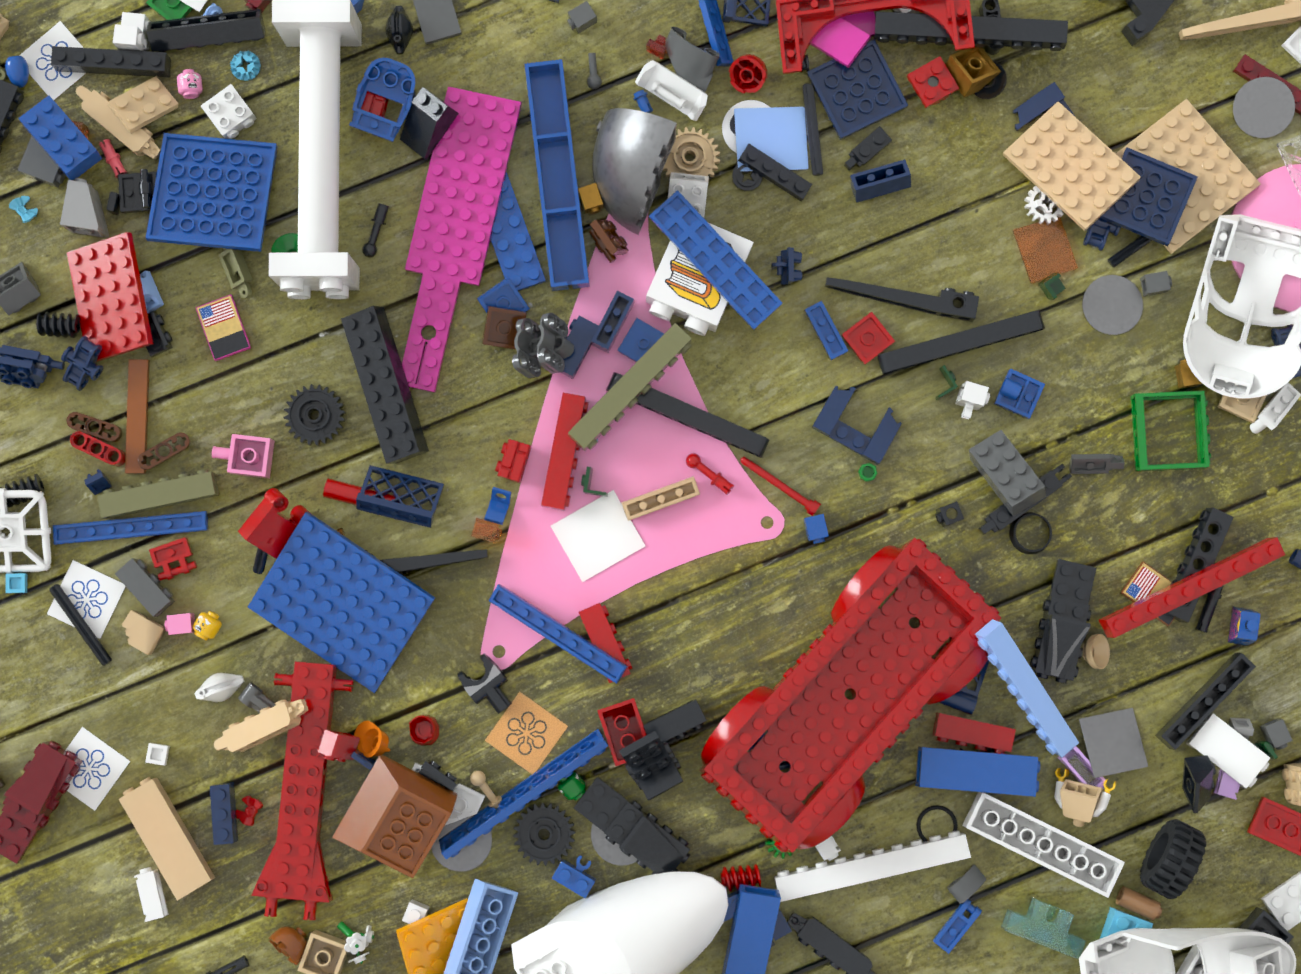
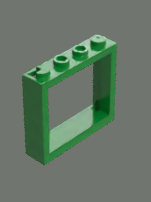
M1204 391L1137 393L1131 396L1135 472L1205 469L1209 467L1210 458L1212 457L1211 453L1208 452V445L1210 444L1209 433L1207 434L1209 416L1206 415L1208 401H1206ZM1194 399L1198 463L1148 465L1144 401Z

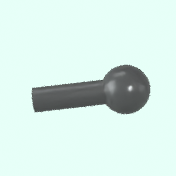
M588 53L590 76L587 78V85L591 89H598L602 84V80L597 75L596 53Z

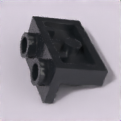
M154 311L150 312L148 320L153 344L146 346L149 355L154 357L173 348L171 345L173 339L170 333L165 331L163 327L165 321L161 314L158 315Z

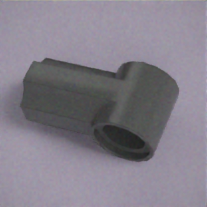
M251 682L238 697L243 704L255 709L259 714L261 709L276 706L272 700L263 694L264 692Z

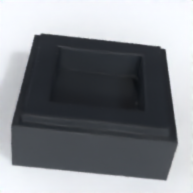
M110 192L106 209L112 215L119 216V194Z

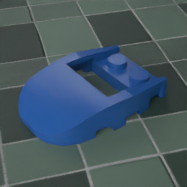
M378 58L371 62L364 73L361 83L358 84L352 109L354 111L353 118L349 125L393 142L412 104L415 89L413 71L407 65L390 58ZM367 91L403 104L397 123L361 109Z

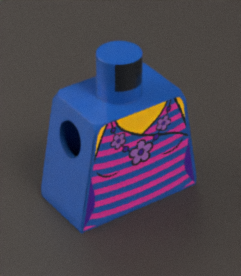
M1233 606L1228 643L1248 646L1256 642L1260 613L1253 609Z

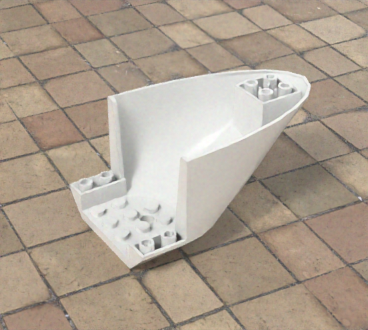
M666 872L643 876L597 891L586 898L566 906L546 926L511 944L514 969L517 974H679L712 942L724 923L729 906L727 889L713 877L697 872Z

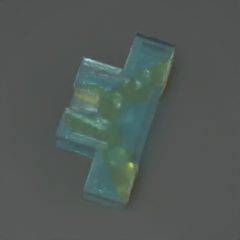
M1032 898L1026 916L1007 909L1001 925L1005 932L1033 941L1076 959H1079L1086 942L1081 937L1068 933L1074 917L1073 914L1035 898Z

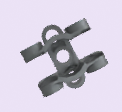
M552 312L542 315L540 325L530 318L519 319L516 322L517 334L514 340L517 354H514L512 358L514 369L529 379L539 377L541 367L552 374L563 372L565 368L563 359L571 356L574 351L573 343L564 338L568 335L567 324Z

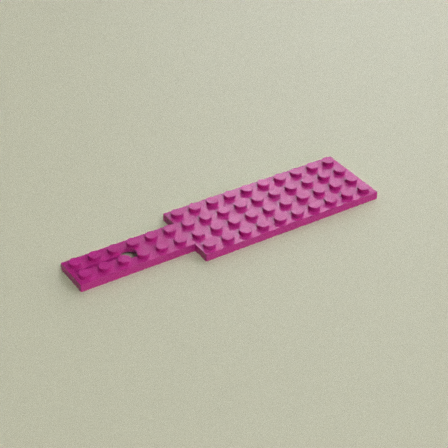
M453 87L447 88L444 102L459 114L432 152L405 266L406 271L420 273L423 276L402 366L409 387L433 393L436 392L461 283L480 286L522 103L519 101ZM426 326H433L436 329V335L431 340H426L422 336V330Z

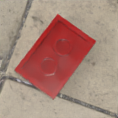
M1261 797L1247 833L1301 856V813Z

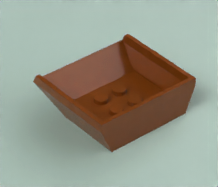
M381 755L375 762L332 838L410 878H414L452 814L457 793Z

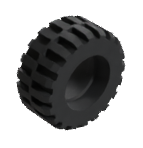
M1178 819L1167 821L1155 835L1143 859V865L1140 869V881L1143 886L1167 899H1175L1177 896L1182 895V892L1193 881L1202 863L1206 847L1204 834Z

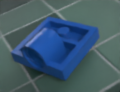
M1010 368L994 404L1026 419H1030L1045 384Z

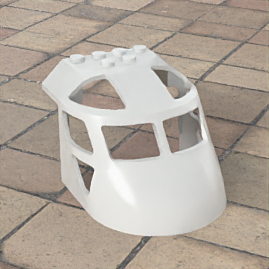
M1241 214L1219 215L1183 338V349L1189 368L1196 378L1211 390L1233 398L1261 397L1282 388L1299 370L1301 366V349L1299 347L1301 342V306L1294 311L1279 315L1273 313V308L1283 276L1288 274L1301 278V229ZM1215 260L1224 262L1231 260L1245 265L1232 303L1224 300L1214 288L1210 269ZM1204 282V293L1201 301V290ZM1209 303L1223 314L1244 322V328L1239 341L1222 336L1207 325ZM1293 324L1291 332L1283 345L1265 347L1248 345L1246 342L1251 325L1283 327Z

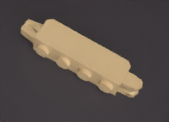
M83 85L77 87L75 92L83 100L81 103L82 109L137 156L147 155L154 160L160 156L161 150L155 144L156 141L151 137L153 133L146 127H143V129L140 128L130 134L108 106L110 98L104 92L98 93L95 90L91 92Z
M305 699L297 701L280 700L272 708L261 709L259 711L260 714L256 716L250 715L245 717L241 723L237 722L229 725V729L222 732L223 736L215 740V749L218 751L244 752L298 726L301 722L300 716L308 711Z

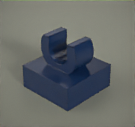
M100 469L93 476L88 474L87 479L84 480L85 485L94 495L112 487L110 480Z

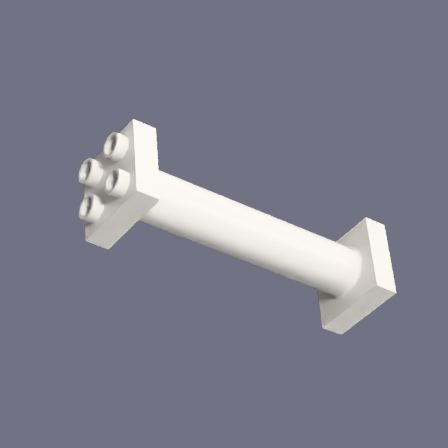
M272 0V23L287 47H300L298 253H269V277L280 286V291L288 292L287 297L290 299H310L311 291L317 290L326 292V298L347 299L349 298V290H359L360 268L348 252H338L340 46H362V24L351 0Z

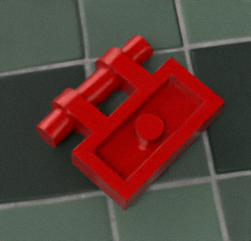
M187 537L149 549L154 567H163L164 572L158 573L160 581L173 579L178 574H187L197 568L195 561L188 563L186 560L187 557L193 556ZM180 562L181 566L171 569L170 563Z

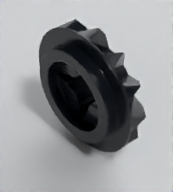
M737 164L732 173L733 182L737 188L745 192L753 191L759 187L762 176L754 171H741L747 166L742 165L738 168ZM751 172L750 178L752 180L747 179L742 182L744 178L742 173L748 174Z

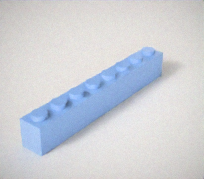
M992 619L975 633L979 646L988 653V660L999 670L997 671L999 677L1008 684V691L1016 696L1018 706L1027 713V720L1036 727V733L1047 744L1045 747L1049 753L1060 757L1065 756L1079 744L1078 740L1004 625Z

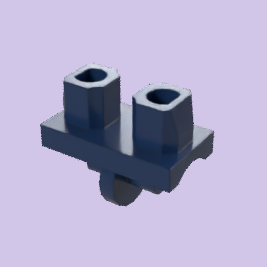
M788 247L787 250H782L781 256H777V262L771 264V268L777 269V275L781 276V285H788L802 280V271L794 270V264H799L802 261V253L794 251V248Z

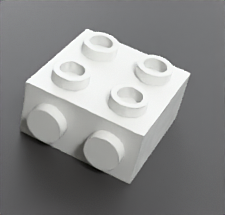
M232 84L201 105L204 112L225 139L235 138L239 131L249 128L257 119Z
M671 172L668 198L678 190L704 218L709 176Z

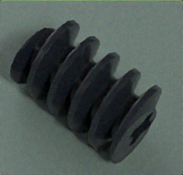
M39 312L36 321L37 331L40 336L47 334L49 337L53 335L60 337L62 335L64 338L68 336L75 338L80 331L79 314H76L75 319H73L72 314H68L67 319H65L64 313H61L59 318L57 313H53L52 318H50L49 312H46L44 317Z
M34 474L35 480L28 476L27 483L21 478L20 485L16 481H12L13 487H10L8 483L5 484L6 490H35L44 493V485L38 474ZM7 498V507L19 505L21 502L25 503L28 499L32 500L33 498Z

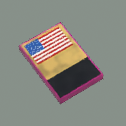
M232 295L196 307L214 361H219L251 349Z

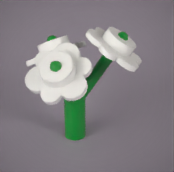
M340 922L337 928L348 937L344 949L346 952L356 954V958L349 960L348 963L354 961L355 964H362L366 960L365 955L369 954V952L360 955L359 951H363L369 943H372L374 939V931H371L372 926L368 925L364 934L353 932L344 922Z

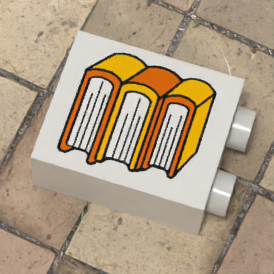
M710 224L746 263L753 242ZM670 241L646 295V303L651 305L649 313L666 321H670L673 314L687 320L684 328L701 336H705L708 329L716 332L728 302Z

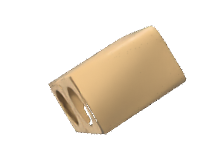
M131 610L122 623V627L126 628L125 632L129 637L128 644L147 655H152L166 632L164 626L135 610Z

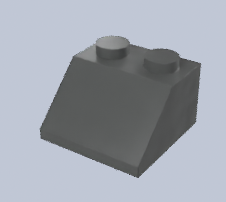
M23 262L0 275V306L8 315L20 311L23 306L29 302L36 301L41 295L38 285Z

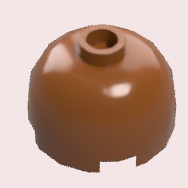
M290 926L281 927L268 938L270 939L269 942L279 953L282 952L286 957H289L287 959L289 962L297 965L301 961L307 942L304 939L306 934L299 927L296 929Z

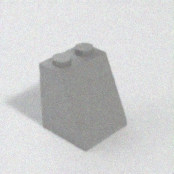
M75 178V181L68 180L60 225L71 233L109 238L98 191L92 187L93 185L88 184L87 180Z

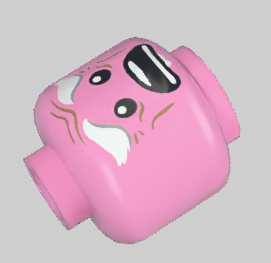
M192 69L183 70V73L177 76L178 93L186 99L199 97V94L203 91L201 75Z

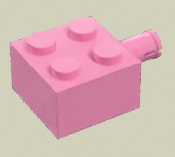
M232 434L230 448L213 446L212 458L227 459V472L230 474L270 479L275 441L270 438Z

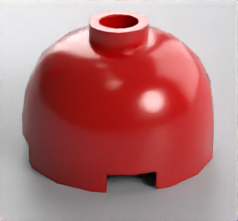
M746 54L738 57L729 69L730 83L741 93L757 92L762 88L767 79L766 65L756 55Z

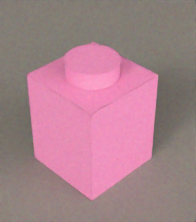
M195 614L167 615L165 630L166 632L168 631V635L194 633Z

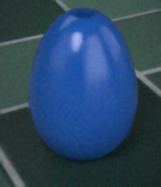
M22 56L8 57L5 62V70L9 80L19 88L24 87L29 78L27 61Z

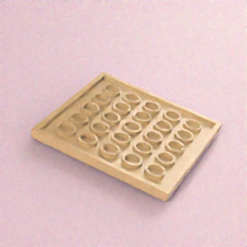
M1187 99L1116 153L1117 156L1122 158L1126 147L1198 176L1170 244L1165 246L1171 254L1260 185V182Z

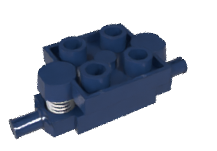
M6 345L0 347V380L5 384L22 385L25 388L33 387L39 389L40 384L47 377L46 372L51 373L52 368L64 370V362L55 361L50 356L41 355L39 351Z

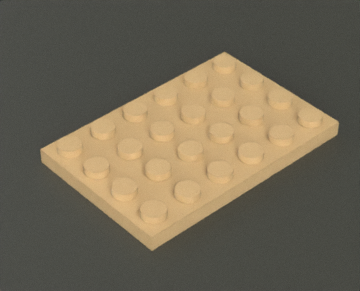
M1059 102L1054 104L1003 152L1005 158L1084 231L1141 178Z

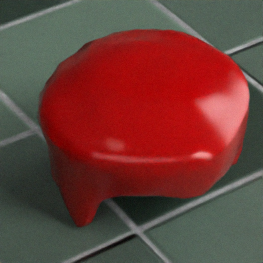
M420 715L409 722L410 736L415 744L421 746L432 745L438 739L439 724L433 716Z

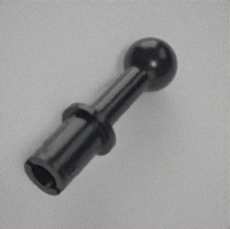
M378 203L374 218L371 219V221H374L370 238L368 243H365L362 247V252L366 257H374L377 253L375 244L381 225H386L384 222L389 209L387 205Z

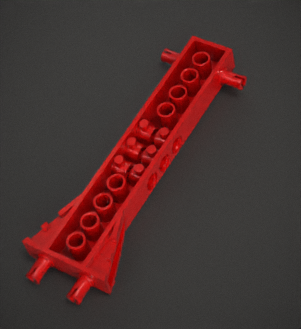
M295 661L294 673L292 675L275 673L274 678L282 679L274 680V685L291 686V701L305 699L308 711L300 716V724L287 732L277 839L251 895L266 898L264 916L267 917L269 915L270 917H277V905L280 898L303 900L305 902L304 920H316L318 902L329 903L333 900L320 843L328 759L323 758L324 754L319 753L318 749H320L319 745H321L320 742L322 741L321 738H323L324 730H331L335 690L352 692L353 687L345 685L354 684L352 679H336L337 668L333 664Z

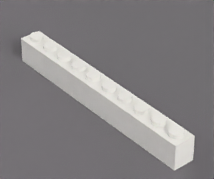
M959 830L952 831L945 837L940 835L931 836L929 841L922 842L921 839L910 841L911 845L907 846L896 844L891 846L892 849L885 851L884 848L872 850L873 853L868 855L862 852L854 854V858L851 859L840 857L834 859L835 862L827 864V861L816 863V867L812 868L801 866L796 868L797 871L789 873V870L777 872L778 875L774 876V880L781 896L780 902L971 858L966 834L960 833Z

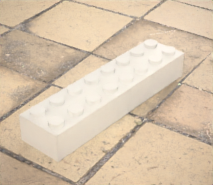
M983 792L977 793L962 825L1109 898L1125 863Z

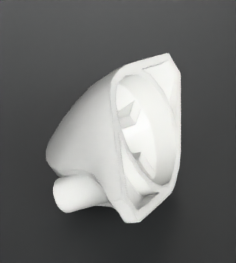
M216 673L207 678L195 692V696L199 700L222 702L229 699L245 681L242 675Z

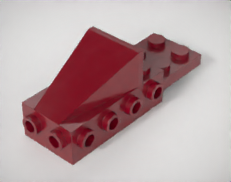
M52 740L40 743L36 747L34 758L32 761L29 760L23 769L25 771L24 774L4 794L6 798L3 802L4 807L1 810L3 812L0 816V854L16 864L21 861L39 829L47 825L50 820V814L58 807L59 799L62 794L67 792L71 779L78 774L81 768L79 766L82 760L77 758V754L69 750L65 751L61 748L60 744Z

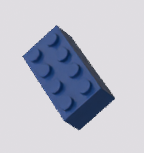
M47 96L18 118L25 129L70 180H75V178H78L102 159L96 148L50 96Z

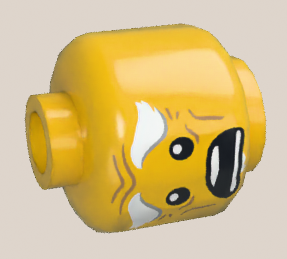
M210 610L208 613L201 612L193 624L194 634L206 641L208 638H215L222 626L221 621L218 619L220 616Z

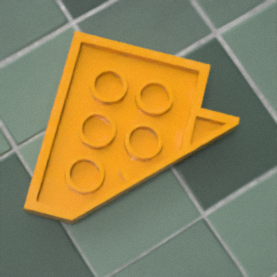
M467 898L396 930L408 974H444L468 901Z

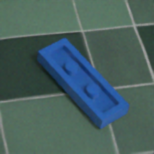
M820 301L806 308L804 311L830 360L847 353L848 349L823 302Z

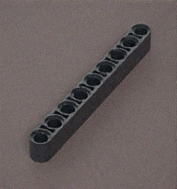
M1040 310L886 352L877 357L882 374H888L1045 329Z
M614 372L606 391H609L623 375ZM653 388L645 395L641 393L637 398L638 402L636 404L757 457H763L769 443V439Z

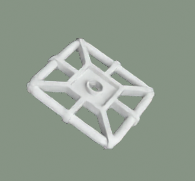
M0 488V552H4L5 565H0V573L48 571L51 568L52 558L49 536L51 528L48 525L47 503L44 497L45 494L42 491L6 490V488ZM7 498H33L21 512H8ZM38 502L41 528H26L25 515ZM4 528L10 530L8 537L1 530ZM27 535H41L43 559L28 547ZM12 552H23L36 564L14 565L12 563Z

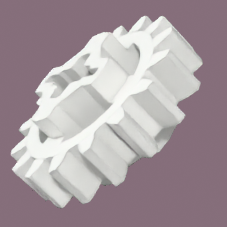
M1037 186L1033 187L1034 191L1030 190L1027 193L1030 197L1025 198L1024 201L1028 202V204L1024 206V209L1030 210L1027 216L1033 215L1032 221L1039 219V224L1046 221V224L1049 225L1051 219L1053 222H1056L1058 217H1062V210ZM1039 193V199L1034 201V197ZM1044 200H1045V203H1049V205H1048L1047 207H1046V204H1042V202H1043ZM1057 206L1056 212L1052 214V208Z

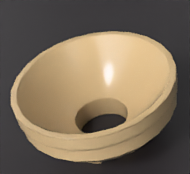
M1094 634L1083 644V658L1092 668L1104 669L1110 658L1109 643L1103 634Z

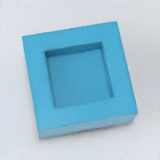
M6 574V593H27V574Z

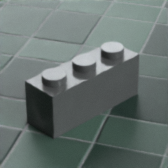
M132 558L115 575L153 617H158L175 602L172 598L173 594L168 588H163L159 584L160 580L154 573L150 574L146 568L148 566L143 560Z

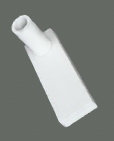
M1288 382L1278 390L1259 414V419L1250 425V430L1258 434L1268 427L1272 431L1285 417L1301 394Z

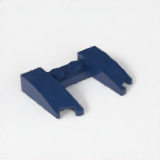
M1055 82L1013 110V114L1018 113L1019 123L1015 124L1016 131L1047 112L1057 102L1061 103L1073 114L1064 101L1065 96Z
M835 386L812 428L879 465L902 423H896L891 415L893 410L889 407L872 438L862 434L838 420L856 388L849 387L848 391L838 390V386Z

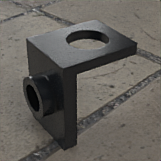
M957 501L936 509L935 517L938 524H941L942 527L964 519ZM949 508H954L957 511L955 519L947 517L946 511Z

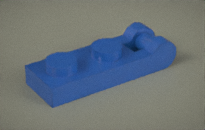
M967 899L959 905L957 910L934 937L933 941L949 954L978 918L982 910L977 906L974 907L971 901ZM965 910L970 913L968 918L963 915Z

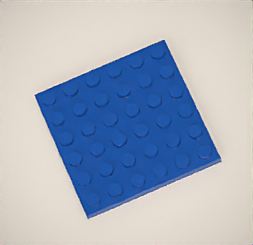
M164 133L146 240L261 252L277 155V144Z

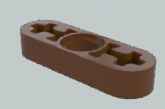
M72 412L67 417V425L74 430L110 442H116L122 437V430L117 425L78 412ZM78 417L79 420L86 422L85 426L78 423L75 425L72 422L73 418L77 419ZM92 422H98V431H90V424ZM104 428L111 431L114 428V431L117 432L116 436L112 435L111 437L110 434L103 432Z
M180 432L141 453L138 457L139 466L142 469L150 470L186 450L190 445L189 437L185 433ZM178 437L186 438V441H184L185 445L181 446L179 444L175 446L177 451L173 452V448L168 442L172 441V444L178 442ZM161 446H167L170 449V453L165 457L160 456L158 453ZM155 450V454L160 460L156 462L154 458L150 461L151 465H143V457L147 456L150 458L154 456L151 452Z

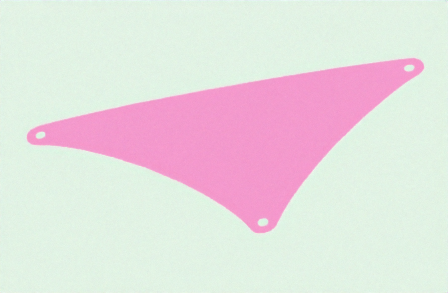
M610 214L607 216L606 220L613 222L619 237L622 236L628 244L626 247L629 251L624 255H614L616 260L610 263L604 253H601L595 247L588 266L590 287L581 288L567 326L568 335L571 332L569 327L573 319L577 320L579 316L599 326L617 291L633 298L635 303L609 353L591 345L574 379L561 372L552 374L520 484L494 590L498 584H501L563 625L580 616L579 611L602 603L631 586L664 571L721 550L774 539L781 534L784 528L782 513L756 487L725 442L637 404L631 409L628 407L623 412L625 414L619 422L614 421L610 425L612 429L605 436L601 435L598 438V443L593 449L590 450L588 448L584 451L580 447V451L576 450L575 458H578L576 470L572 469L571 477H574L573 488L568 490V495L571 496L569 507H565V511L541 506L563 392L585 396L586 402H589V411L608 392L606 389L613 373L624 376L636 363L617 351L636 318L664 334L671 327L670 321L660 319L649 313L651 305L646 303L647 292L656 274L648 231V214L639 235L623 227ZM680 353L677 357L678 361L671 368L668 366L664 370V376L659 381L654 380L650 384L651 388L708 412ZM691 453L698 454L705 466L716 474L721 472L722 476L734 485L733 489H730V493L726 495L717 486H712V480L697 468L688 467L686 464L687 456ZM587 467L593 468L590 490L606 493L614 490L620 502L694 476L700 492L698 496L632 519L631 521L645 547L584 582L581 581L551 528V525L602 497L583 492L584 486H581L583 474L586 475ZM765 516L773 519L774 523L770 529H765L761 526V520ZM491 603L485 626L481 655L485 653L503 670L511 666L522 654L545 637ZM497 645L505 648V655L502 658H496L493 655V648Z

